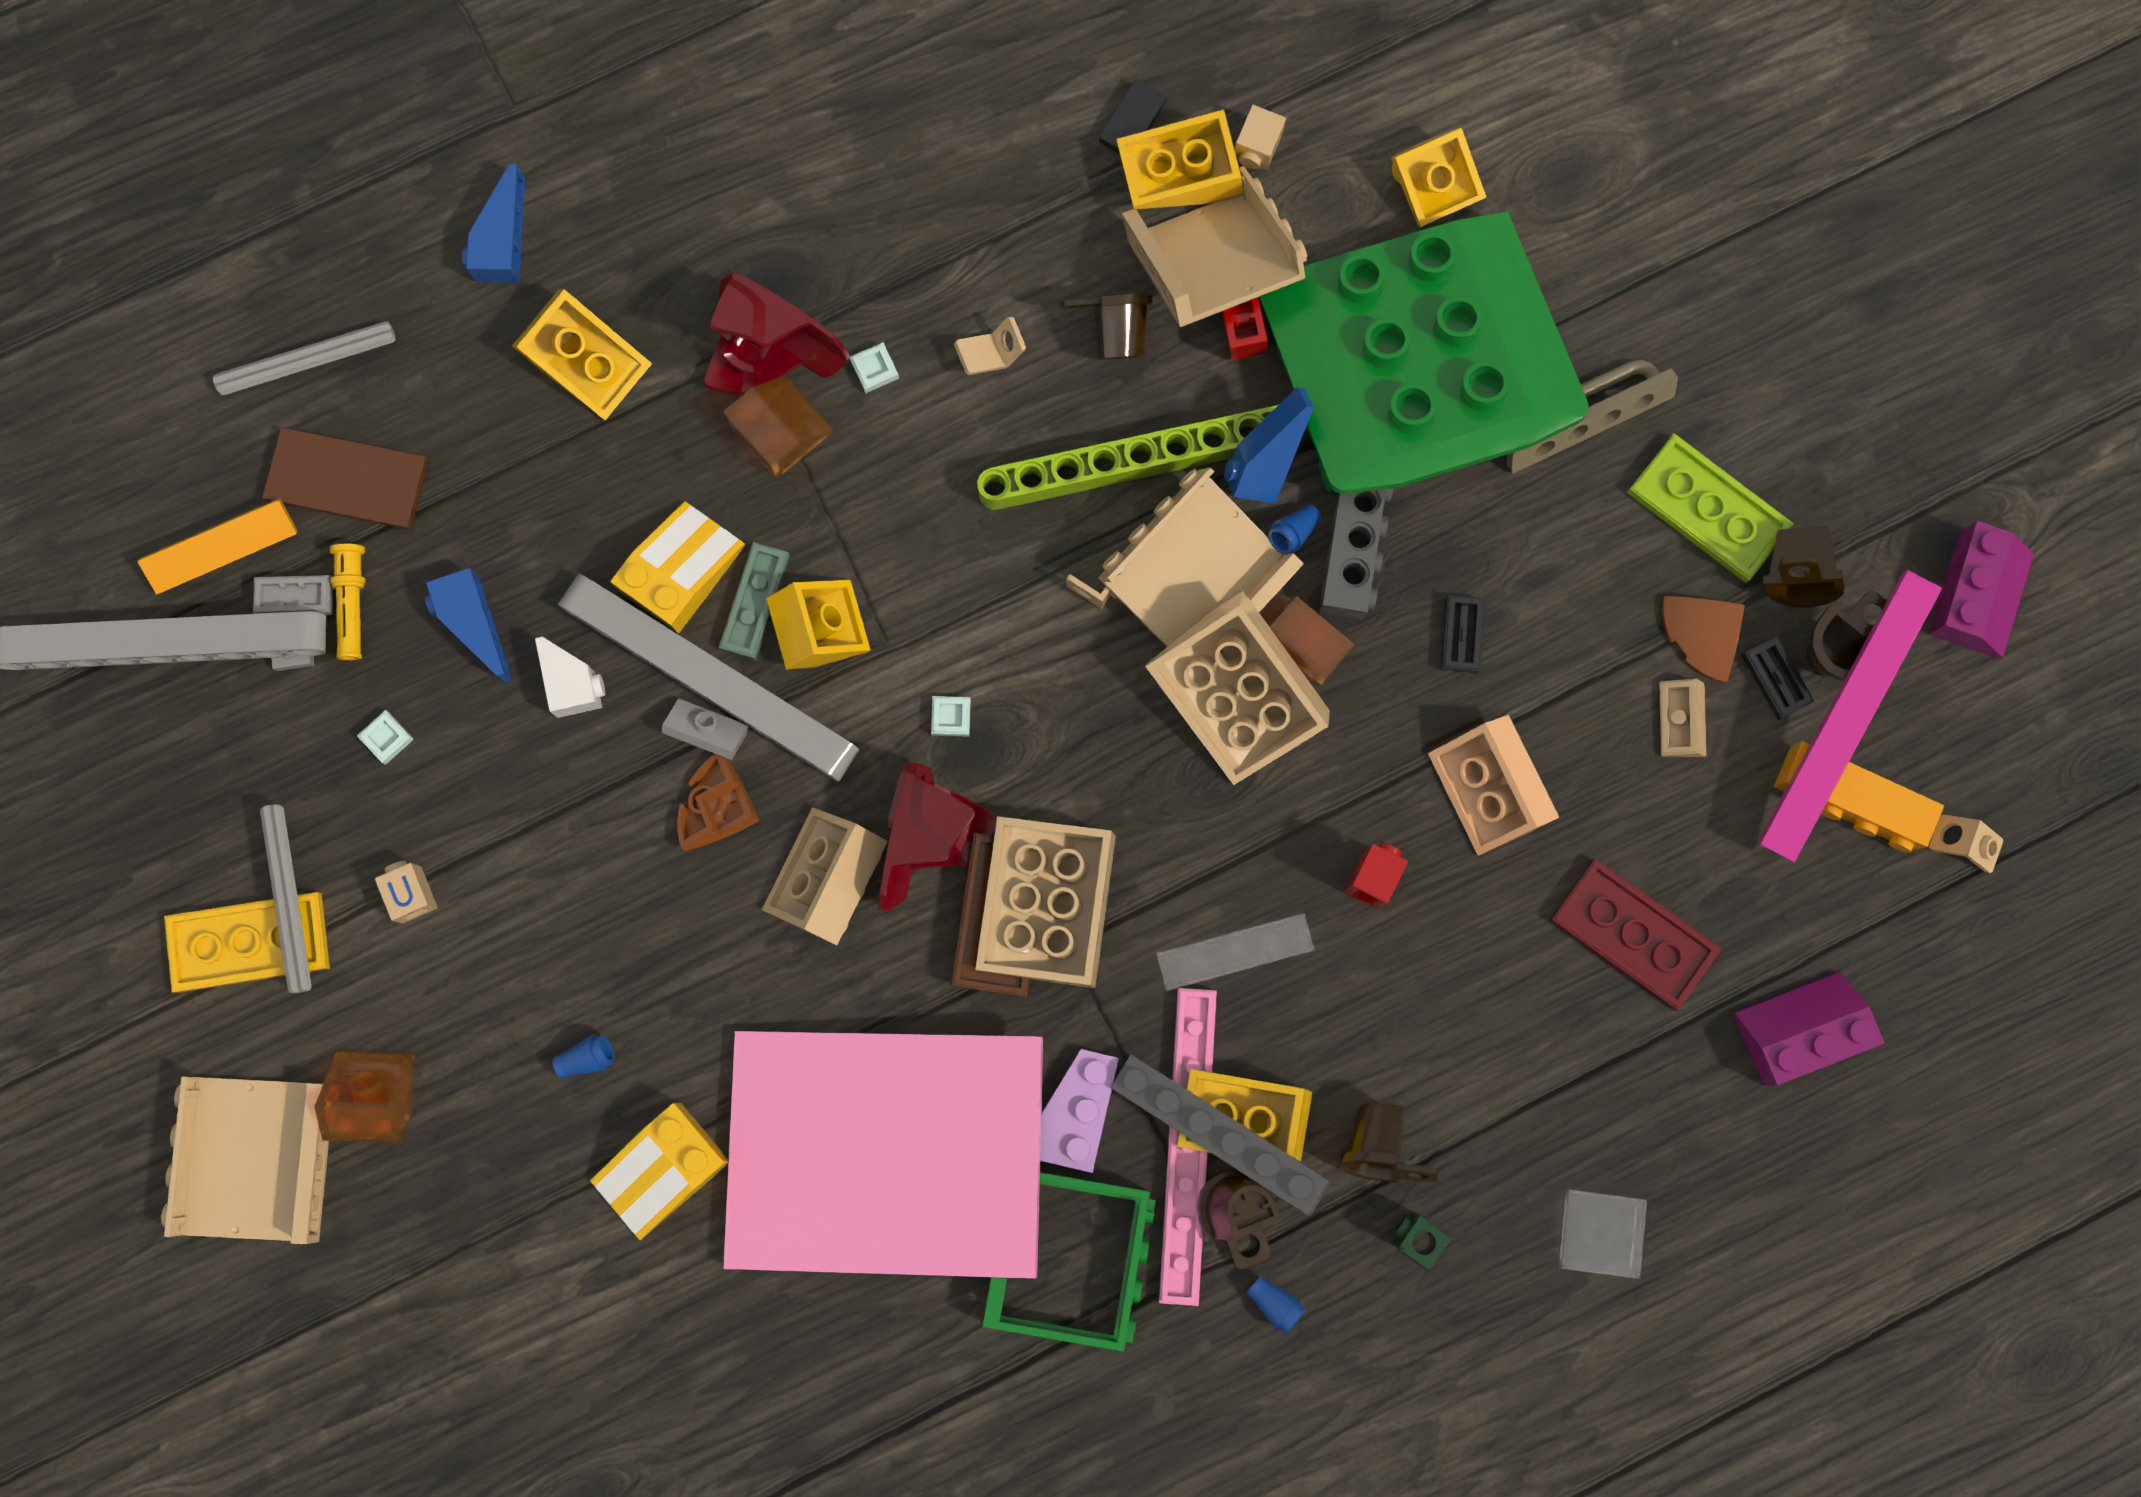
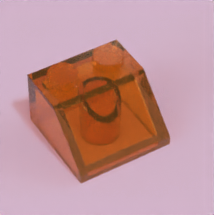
M785 376L751 388L723 411L731 428L776 478H779L833 432V429Z
M336 1051L314 1106L322 1140L401 1143L411 1115L414 1054Z

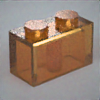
M1297 596L1270 626V629L1310 683L1317 681L1322 685L1355 645Z

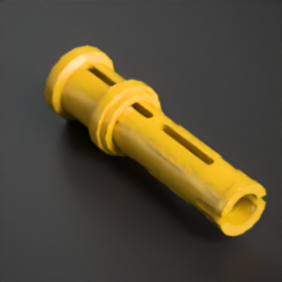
M335 544L330 546V553L334 555V576L330 578V584L333 589H336V659L359 660L362 659L360 589H363L366 584L365 578L361 576V555L365 553V547L357 544Z

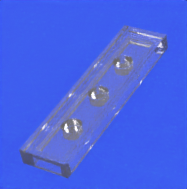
M1303 913L1160 952L1156 956L1165 989L1170 991L1312 952L1315 949L1305 914Z

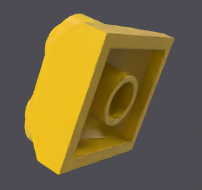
M1456 128L1434 136L1391 157L1393 177L1401 184L1418 227H1422L1486 198L1462 128Z

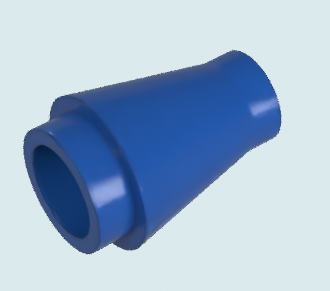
M1307 504L1302 509L1273 522L1268 533L1271 545L1282 554L1297 552L1314 527L1320 523L1321 514L1319 510L1313 505Z
M592 1034L564 1053L553 1057V1067L557 1076L561 1079L573 1075L606 1071L607 1066L614 1063V1051L605 1035L596 1036Z
M1260 1276L1246 1293L1253 1299L1275 1330L1279 1328L1285 1334L1289 1332L1306 1311L1299 1304L1301 1302L1300 1299L1270 1283L1263 1276Z

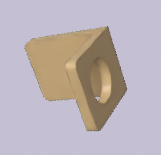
M1007 317L991 334L958 339L954 343L967 375L1008 368L1026 349L1014 317ZM1007 331L1011 333L1013 338L1012 351L1008 349L1005 342Z
M1070 574L1066 578V586L1100 609L1104 607L1110 596L1117 599L1107 587L1100 594Z
M1942 814L1934 830L1929 848L1936 852L1965 856L1984 872L1992 873L2003 844V839L1981 820ZM1952 826H1960L1962 828L1960 840L1955 844H1945L1943 841L1945 831Z

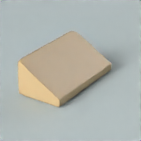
M1698 679L1659 681L1661 756L1705 757L1704 683Z

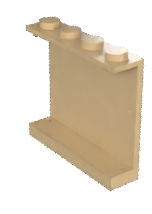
M1244 166L1239 168L1244 193L1242 195L1211 203L1147 228L1137 210L1132 209L1122 213L1128 243L1179 327L1305 279L1303 262L1307 261V253L1302 241H1295L1288 221L1285 218H1279L1273 199H1266L1259 179L1252 178Z
M1211 468L1190 471L1179 483L1182 489L1173 498L1170 496L1166 497L1154 509L1153 512L1156 514V517L1147 526L1143 523L1130 534L1128 540L1131 543L1122 553L1116 551L1104 562L1103 568L1105 571L1098 578L1166 647L1211 611L1244 591L1257 611L1260 612L1304 564L1294 553L1282 554L1271 545L1269 538L1213 482L1210 476L1214 471Z
M181 1077V1084L176 1088L174 1096L175 1106L178 1108L177 1122L173 1125L170 1133V1144L174 1148L173 1158L166 1171V1185L169 1187L168 1203L163 1207L161 1223L165 1227L164 1237L187 1235L291 1241V1244L319 1242L335 1084Z

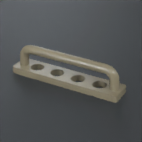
M1634 360L1581 384L1587 398L1634 375H1642L1647 379L1588 407L1587 415L1580 423L1530 448L1507 454L1506 465L1512 473H1516L1672 399L1676 393L1678 376L1672 369L1661 373L1652 363L1644 360Z

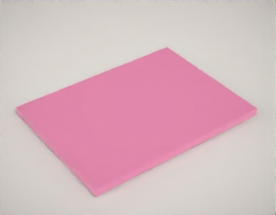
M735 1031L723 1269L1037 1278L1043 1037Z

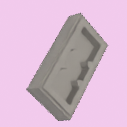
M331 576L254 577L253 614L318 612L325 615H333Z
M679 698L662 725L663 734L730 760L734 758L748 731V725Z

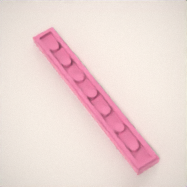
M1178 988L1172 1080L1186 1089L1190 1069L1212 1073L1217 991ZM1169 1126L1159 1303L1199 1306L1203 1233L1199 1224L1196 1206L1199 1193L1206 1183L1207 1152L1177 1147L1179 1132Z

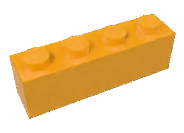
M1801 741L1790 747L1773 786L1774 788L1785 792L1810 745L1809 743ZM1848 762L1821 815L1832 820H1840L1842 818L1853 823V829L1857 832L1871 837H1875L1877 834L1890 840L1888 844L1892 848L1911 853V851L1928 847L1944 805Z

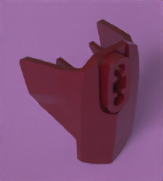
M735 272L727 273L721 279L718 305L710 323L711 329L721 332L704 379L706 388L742 396L758 395L800 365L805 366L823 378H827L837 373L850 358L846 348L836 335L777 294Z
M914 762L905 764L899 776L888 818V829L891 833L877 910L887 911L893 909L907 899L914 870L967 866L972 834L978 833L993 836L996 830L998 815L954 791L936 784L931 767Z

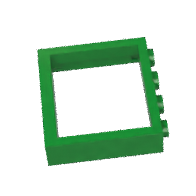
M1040 1171V1184L1135 1201L1114 1332L1107 1333L1001 1314L1007 1278L991 1277L983 1327L1124 1352L1125 1342L1133 1343L1136 1319L1130 1318L1132 1302H1140L1143 1279L1136 1278L1138 1263H1146L1149 1239H1143L1145 1223L1152 1224L1156 1200L1149 1199V1190Z

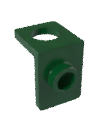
M1412 1212L1410 1217L1405 1215L1393 1231V1235L1396 1238L1392 1245L1426 1269H1431L1450 1238L1426 1221V1217L1422 1214ZM1421 1231L1431 1233L1435 1240L1433 1250L1424 1255L1417 1253L1412 1244L1414 1236Z

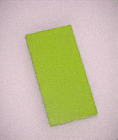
M1675 433L1668 439L1627 491L1629 495L1745 583L1750 581L1774 550L1777 531L1790 529L1794 524Z

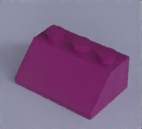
M1980 521L1974 522L1959 532L1928 635L1998 659L2003 658L2034 556L2014 533Z
M1841 972L1733 1013L1763 1086L1780 1085L1885 1044L1870 1007Z

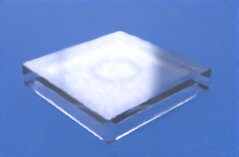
M1566 1189L1559 1268L1640 1279L1647 1200Z

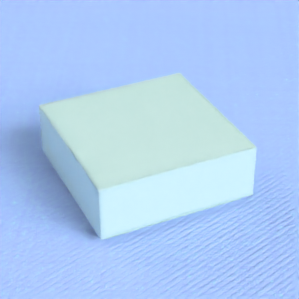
M880 343L850 357V361L865 393L899 379V375L884 343Z
M932 696L931 735L969 737L970 697Z
M387 710L382 712L357 735L385 765L414 740Z

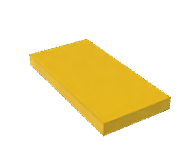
M315 892L297 895L309 972L330 969L322 893ZM274 899L164 916L171 990L173 993L286 976Z

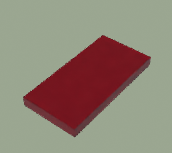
M1596 858L1591 860L1549 920L1675 1011L1681 1009L1722 949Z

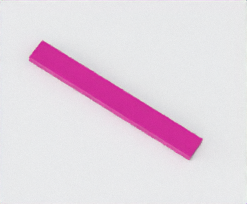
M1909 570L1902 572L1757 844L1789 861H1796L1940 594L1941 587Z

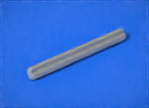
M384 321L217 373L213 376V383L217 392L221 395L230 394L393 343L396 340L395 333L390 323Z
M272 804L262 807L260 815L287 988L290 993L297 994L311 990L312 985L284 808L279 804Z

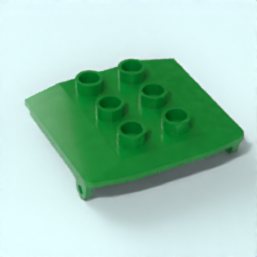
M1508 211L1451 221L1309 264L1304 267L1305 279L1258 297L1292 390H1295L1297 387L1305 388L1314 407L1306 427L1319 459V473L1327 492L1335 491L1340 494H1351L1406 486L1530 448L1580 423L1587 415L1589 403Z

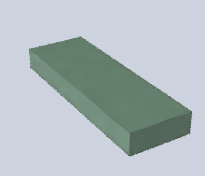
M755 542L752 543L718 647L720 650L752 660L757 659L771 616L766 598L779 591L790 557L789 552Z

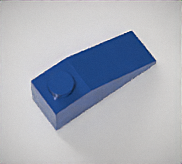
M517 164L508 165L468 233V247L464 246L462 249L463 267L467 269L475 282L520 283L525 177Z
M1297 387L1237 445L1234 456L1227 461L1224 471L1225 480L1228 482L1234 497L1276 503L1314 409L1305 388Z
M467 568L426 582L430 595L425 596V601L432 617L437 616L496 676L504 682L512 681L513 679L480 577L472 569Z

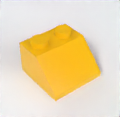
M851 580L793 582L766 598L786 670L818 667L871 650Z

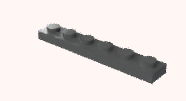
M1130 1055L1111 1086L1116 1092L1309 1216L1312 1215L1331 1183L1326 1177L1134 1055Z

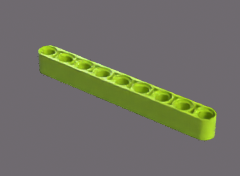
M1278 405L992 467L984 470L977 481L979 499L986 508L999 510L1231 459L1234 456L1237 445L1244 439L1239 430L1244 427L1255 429ZM1208 435H1216L1221 439L1222 444L1212 448L1204 443L1203 438ZM1171 443H1180L1185 447L1186 452L1175 456L1166 447ZM1135 451H1144L1149 455L1150 459L1145 463L1139 464L1134 462L1130 455ZM1101 458H1106L1113 463L1114 467L1109 471L1102 472L1095 468L1094 463ZM1070 466L1078 474L1070 480H1065L1058 475V471L1062 467ZM1028 474H1034L1041 479V483L1034 488L1024 486L1021 480ZM992 482H998L1005 489L1001 494L992 496L985 492V487Z

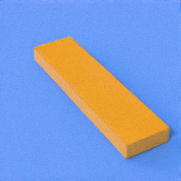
M278 498L141 557L137 562L157 595L297 534L298 530L281 499Z

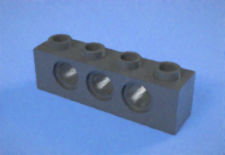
M1393 488L1351 494L1337 493L1319 613L1363 620L1368 610L1375 609L1378 588L1372 587L1373 575L1380 574L1383 552L1377 551L1379 537L1385 538L1389 516L1383 515L1384 502L1391 501ZM1357 498L1367 499L1372 505V510L1369 512L1358 510L1354 500ZM1351 534L1362 535L1366 539L1367 546L1364 548L1352 546L1348 536ZM1348 569L1357 571L1361 576V583L1356 585L1348 583L1343 577V572Z

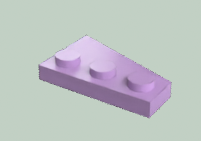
M1083 1049L1080 1050L1041 1114L1040 1161L1093 1173L1112 1090L1111 1086L1113 1085L1119 1058Z

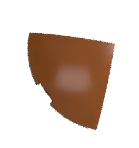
M1662 597V620L1666 635L1670 643L1676 641L1687 657L1684 658V662L1697 673L1709 679L1727 683L1735 657L1745 605L1690 597Z
M717 754L712 755L699 767L689 781V786L694 789L688 797V805L680 804L678 810L677 832L682 850H692L722 840L760 821L749 795L729 759Z

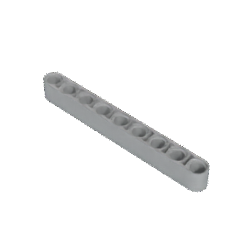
M579 573L557 604L578 620L838 782L859 752L855 745Z
M283 612L0 627V669L4 670L317 656L326 653V615L318 612Z

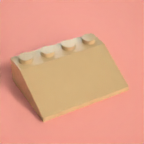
M1244 591L1211 611L1145 666L1233 785L1326 729L1329 725L1330 710Z
M997 816L975 970L1095 988L1116 839L1111 830Z

